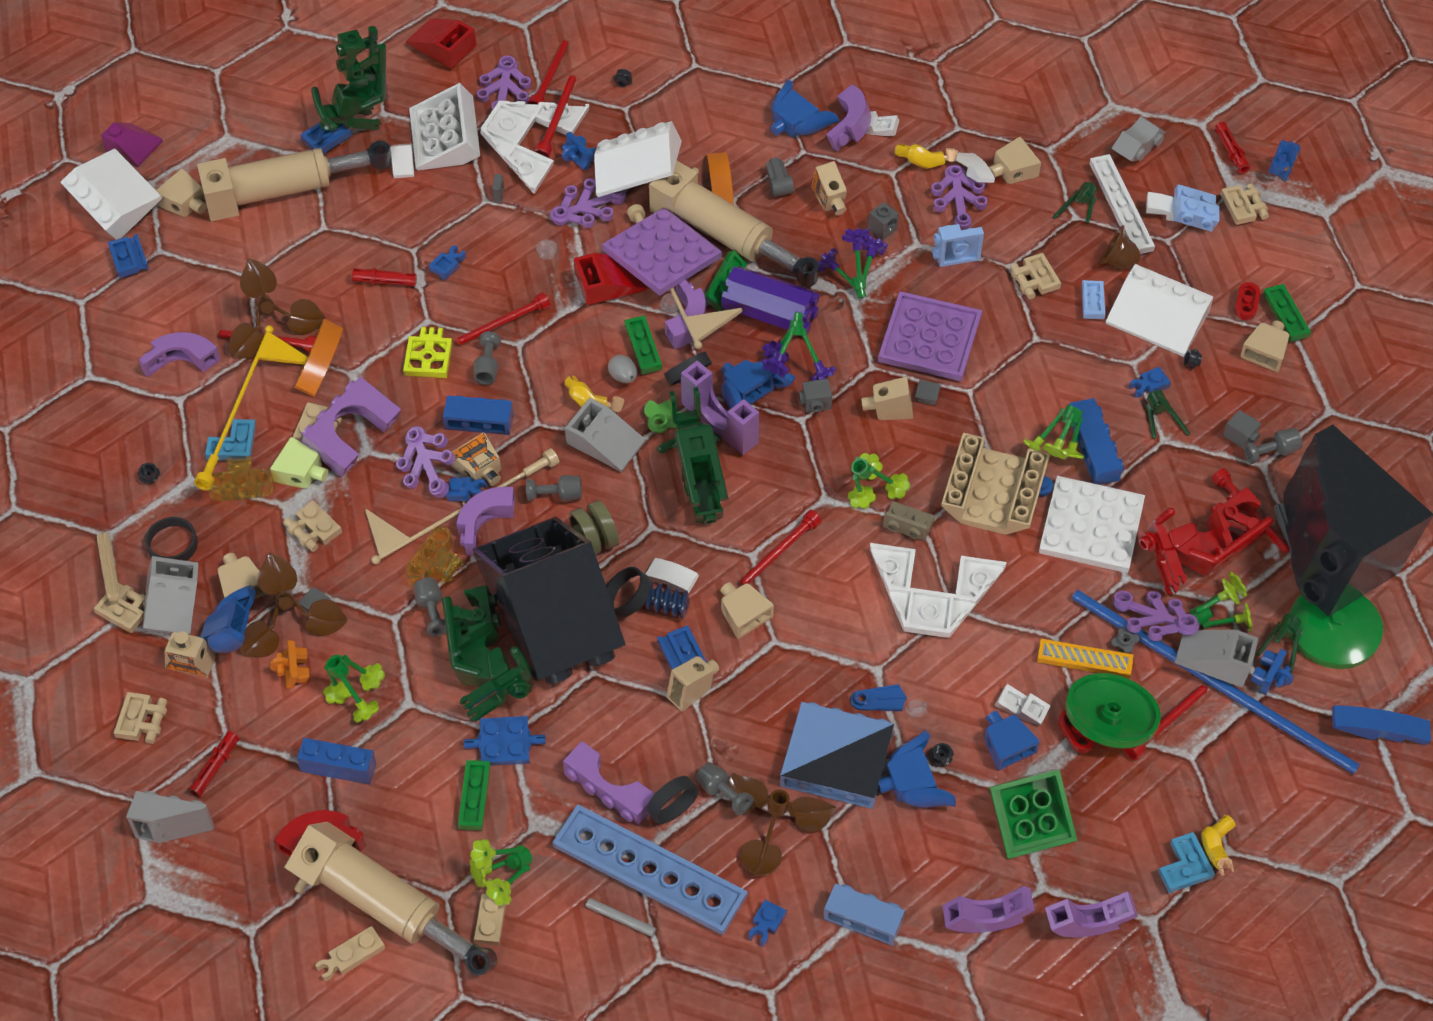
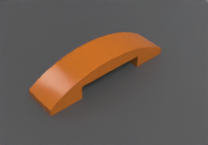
M727 152L706 154L712 193L734 205Z
M326 319L322 320L315 342L294 388L313 397L315 396L339 343L343 331L342 327Z

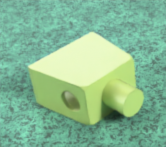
M290 437L270 468L274 482L304 489L309 487L313 479L324 482L328 476V469L321 467L320 454Z

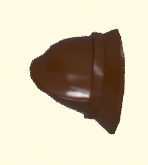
M1122 225L1114 234L1097 265L1107 263L1115 269L1122 270L1132 269L1135 264H1138L1140 251L1137 245L1125 235V225Z

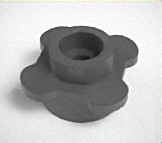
M1120 628L1117 637L1112 639V645L1121 652L1131 653L1135 643H1138L1140 638L1138 634H1132L1126 628Z

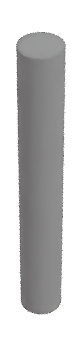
M589 898L586 907L651 937L656 933L657 928L592 898Z

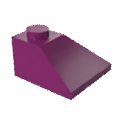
M114 122L101 135L106 152L116 149L130 164L139 167L163 142L162 138L132 123Z

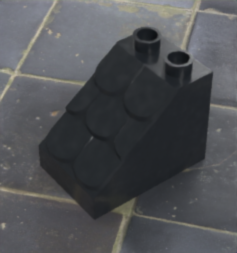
M1333 424L1314 435L1283 494V504L1288 520L1285 529L1292 551L1291 564L1298 589L1309 603L1316 605L1328 617L1399 574L1433 517V513Z
M555 516L472 549L480 573L491 594L495 593L498 610L538 680L545 678L548 684L564 681L573 674L571 667L588 661L590 666L603 665L615 658V649L626 645L591 541Z

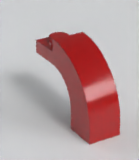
M331 810L312 811L298 816L289 822L274 839L277 850L291 857L308 825L328 821L355 839L352 847L362 852L366 844L363 833L358 828L351 826L347 815Z

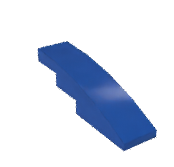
M1334 705L1332 707V723L1335 729L1370 740L1382 737L1398 743L1404 739L1422 745H1427L1431 742L1429 720L1381 709Z

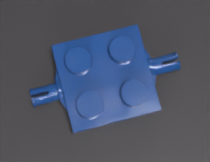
M528 716L480 719L478 738L464 739V749L479 748L481 761H490L491 766L530 764L529 752L532 745L546 744L545 734L531 735L528 728Z

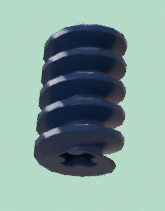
M650 580L651 589L645 601L646 609L651 610L655 606V612H660L663 608L664 614L668 615L672 611L673 617H678L681 613V618L684 619L690 600L688 598V590H685L681 596L679 588H676L674 593H671V586L668 585L663 591L662 583L653 588V581Z

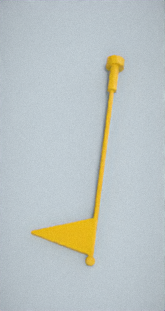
M271 325L265 328L264 338L214 454L210 455L204 471L199 472L194 480L195 486L201 490H210L214 483L212 473L219 459V451L258 360L303 365L307 361V356L271 334L274 331Z

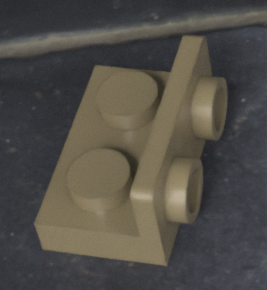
M893 501L889 511H886L884 514L883 527L892 532L908 535L912 539L926 541L935 521V516Z

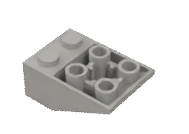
M592 398L586 401L565 427L567 444L620 472L624 470L646 442V439L609 407Z
M152 556L147 570L143 630L164 633L184 631L190 635L197 587L198 562Z
M1198 630L1197 633L1192 635L1182 634L1175 663L1243 687L1252 667L1258 637L1238 630Z
M136 791L126 816L136 839L156 843L211 831L215 827L207 805L198 800L185 801L173 795L168 797L160 796L152 791Z

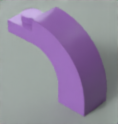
M853 84L837 96L843 111L847 113L846 117L826 134L832 148L836 151H839L852 139L858 142L865 135L871 123V111L864 94Z
M686 280L676 285V293L686 306L685 313L687 317L706 314L705 296L701 288L694 290L692 283H688ZM681 314L665 321V335L674 349H678L693 341Z
M186 332L171 333L151 342L153 350L145 353L138 359L142 372L147 377L166 364L176 360L192 362L203 373L221 361L218 349L213 343L200 335Z
M513 487L487 489L476 494L463 506L457 519L458 537H461V547H465L466 556H474L472 549L476 548L477 532L485 522L495 518H514L515 496Z
M1022 886L997 899L972 900L959 896L942 905L946 928L966 933L1007 929L1023 923L1022 917L1035 911L1031 888Z
M1128 891L1108 900L1090 905H1078L1069 899H1065L1045 907L1051 930L1064 937H1089L1119 929V924L1138 917L1132 895Z

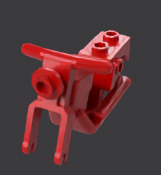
M1247 487L1240 492L1235 490L1226 498L1227 502L1224 504L1219 502L1211 508L1212 514L1206 520L1208 532H1198L1194 523H1188L1167 533L1162 523L1174 516L1175 509L1170 507L1155 517L1147 528V532L1142 531L1139 533L1140 546L1150 552L1156 551V565L1164 584V590L1168 595L1172 594L1170 587L1173 588L1175 594L1178 592L1180 584L1178 577L1181 579L1182 584L1187 580L1181 563L1203 576L1210 575L1265 534L1263 531L1274 523L1270 516L1259 522L1257 518H1250L1242 514L1246 513L1251 516L1261 505V502ZM1228 520H1233V521H1235V522H1237V523H1239V524H1241V525H1243V526H1246V527H1241V526H1239V525H1237V524H1235V523H1233V522H1231V521H1228ZM1230 533L1237 535L1238 538L1233 541Z

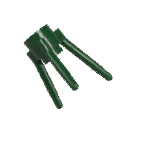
M1090 182L1082 183L1079 190L1075 191L1073 196L1053 215V218L1056 219L1075 200L1076 203L1089 202L1086 223H1089L1094 203L1097 200L1094 196L1097 191L1095 185Z
M1156 390L1150 393L1147 397L1149 404L1145 407L1148 411L1152 438L1156 439L1153 411L1163 413L1166 410L1172 415L1185 434L1189 436V430L1173 410L1163 391Z
M1284 614L1281 622L1277 623L1275 629L1262 644L1256 655L1260 656L1276 635L1275 643H1279L1282 637L1291 638L1294 636L1289 662L1290 673H1293L1299 637L1302 633V630L1299 628L1301 620L1293 614Z

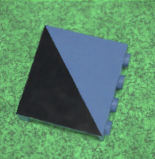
M801 702L780 775V787L874 809L890 740L893 737L894 723H889L885 719L868 718L860 713L843 712L839 708L830 709L822 707L813 702Z

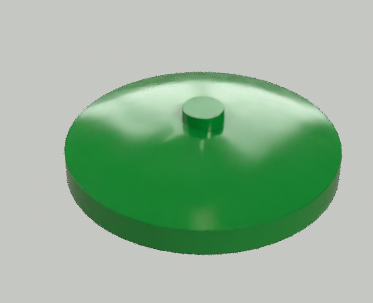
M1303 595L1297 598L1290 611V614L1297 616L1301 620L1299 628L1302 630V633L1299 637L1297 649L1306 658L1324 667L1348 669L1362 665L1373 657L1382 641L1383 623L1381 616L1372 602L1364 595L1329 617L1316 605L1309 603Z
M1095 673L1079 678L1070 687L1065 701L1067 716L1080 733L1099 744L1114 748H1133L1147 743L1156 734L1161 720L1160 708L1154 697L1140 684L1115 674Z

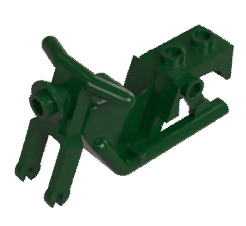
M369 26L368 37L363 39L357 29L337 34L338 44L336 45L338 60H336V66L350 84L338 83L335 85L331 100L332 105H322L319 89L317 87H312L311 89L314 107L321 119L320 127L325 131L337 130L340 123L354 129L378 130L380 129L379 125H382L379 119L353 117L356 114H372L373 106L382 103L386 99L385 43H377L378 30L375 26ZM368 49V57L358 62L357 54Z
M698 386L693 387L695 409L687 412L677 413L676 397L674 391H670L671 417L676 425L675 437L660 444L657 447V451L664 453L672 448H678L682 464V482H685V494L689 496L696 523L704 522V524L715 523L717 519L723 517V508L720 502L729 499L716 445L722 438L720 435L714 434L711 425L698 421L701 418Z
M486 585L464 590L471 606L478 607L473 611L453 606L452 599L449 596L442 598L451 668L462 685L479 687L468 695L463 696L460 700L461 705L465 704L463 708L469 710L467 716L471 717L470 720L472 722L479 721L483 716L503 704L508 694L517 699L527 697L532 691L531 685H534L536 682L531 668L518 647L514 646L510 650L511 655L519 666L512 669L501 648L488 649L489 646L498 641V626H501L498 613H495V607H498L495 593L491 594ZM496 692L494 695H492L491 697H489L488 699H486L485 701H483L482 703H480L479 705H477L476 707H474V705H476L477 703H479L480 701H482L483 699H485L486 697H488V696L491 695L492 693Z

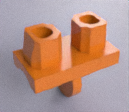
M288 640L287 649L283 651V654L276 653V658L270 661V669L277 671L278 676H283L285 671L286 689H293L295 683H305L308 681L309 668L297 667V663H306L307 648L295 647V641Z

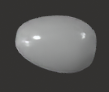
M616 355L610 359L608 371L612 378L621 383H631L636 379L637 369L629 357Z

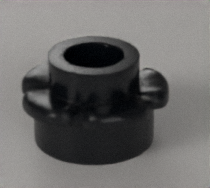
M619 69L616 75L613 76V80L616 81L618 86L626 87L632 84V73L626 69Z
M1196 348L1193 350L1188 349L1184 356V365L1190 367L1191 370L1200 366L1202 355Z
M153 463L141 465L138 472L139 480L143 483L156 482L158 476H160L159 468H156Z
M939 743L930 751V757L933 758L932 761L936 765H948L953 760L954 753L948 744Z

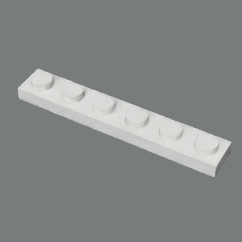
M1110 154L1090 158L1089 164L1119 226L1125 225V235L1137 245L1140 254L1154 251L1155 245Z

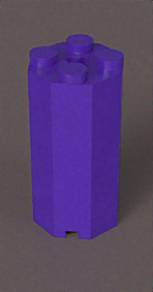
M741 266L733 267L725 284L728 286L727 292L723 291L722 294L723 308L728 310L742 308L740 314L787 330L790 327L791 320L794 318V313L801 312L803 313V327L807 335L811 328L812 319L815 320L819 312V307L816 306L820 294H817V292Z

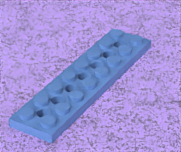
M577 804L552 842L554 848L721 935L725 934L748 896V891ZM583 832L593 834V837L587 841L580 839L579 836ZM604 843L614 845V848L608 852L603 851L600 847ZM627 853L635 856V859L629 863L624 862L621 858ZM651 864L656 867V871L648 874L643 871V867ZM669 875H673L678 881L675 884L669 885L664 882V879ZM691 886L699 889V893L694 896L688 895L685 891ZM715 897L721 903L717 907H711L707 904V901Z

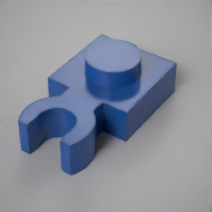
M453 245L450 248L448 255L442 252L429 264V270L444 280L459 268L458 262L466 258L464 250L456 254L458 252L457 245Z
M1157 367L1142 373L1140 379L1132 380L1129 384V389L1139 388L1135 391V397L1137 398L1143 396L1145 391L1152 393L1156 390H1165L1170 387L1171 382L1162 369Z
M471 477L450 478L449 491L446 498L448 501H469L470 496H475L482 492L480 488L487 487V483L483 479L473 481Z
M764 900L753 919V924L757 926L750 930L749 940L752 941L755 935H761L763 938L760 941V946H765L768 941V932L776 934L787 915V910Z

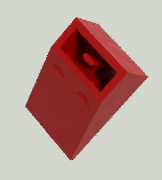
M431 18L406 40L408 45L450 69L477 46L475 29L460 20Z
M591 253L574 258L575 276L586 305L647 290V286L608 254Z

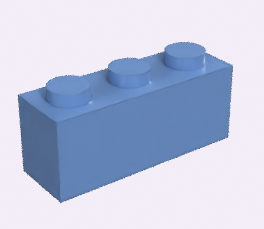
M835 883L825 905L823 919L893 946L903 923L905 910L895 903L880 901L872 894H862L848 885H838Z

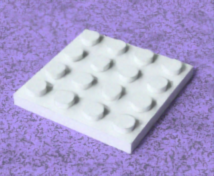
M1057 476L1039 553L1128 573L1145 495Z

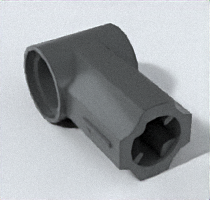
M778 157L771 158L766 162V171L770 179L772 196L778 197L793 194V180L790 175L788 176L783 160L778 159Z

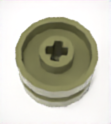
M596 500L589 503L586 511L578 508L569 512L571 527L591 541L595 555L600 554L601 546L609 550L619 545L615 524L602 501Z

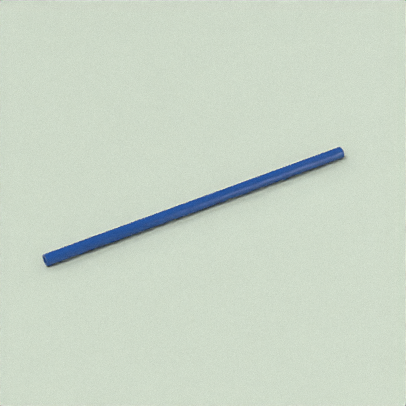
M1076 590L1073 594L1072 600L1117 628L1127 629L1128 620L1080 590ZM1143 629L1137 633H1132L1139 635L1141 643L1175 663L1178 651L1160 640H1151L1148 637L1149 633ZM1177 664L1353 775L1358 770L1360 764L1230 683Z

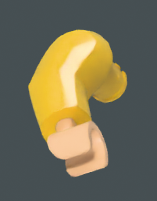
M899 143L895 147V154L899 157L908 158L912 164L928 169L944 165L945 160L956 161L958 150L946 148V154L944 155L942 151L929 152L918 144L907 146Z
M570 376L566 378L565 386L569 389L570 397L581 407L589 398H592L609 407L614 412L622 410L623 398L614 396L612 403L607 402L608 397L593 394L584 382L578 381L576 376H572V379Z
M1224 815L1212 827L1206 826L1201 833L1206 855L1215 868L1219 870L1221 876H1224V869H1231L1234 872L1232 860L1228 857L1222 845V837L1236 826L1234 820L1228 815Z

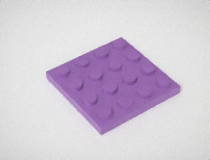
M665 208L660 209L602 244V250L659 296L714 263L722 255V251Z
M900 291L881 346L878 362L962 381L981 320L982 310Z

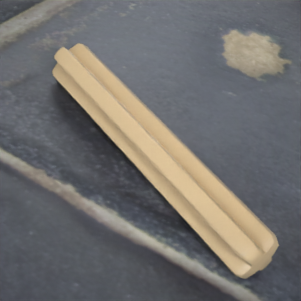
M99 533L97 535L106 595L108 601H118L120 599V591L111 540L108 533Z

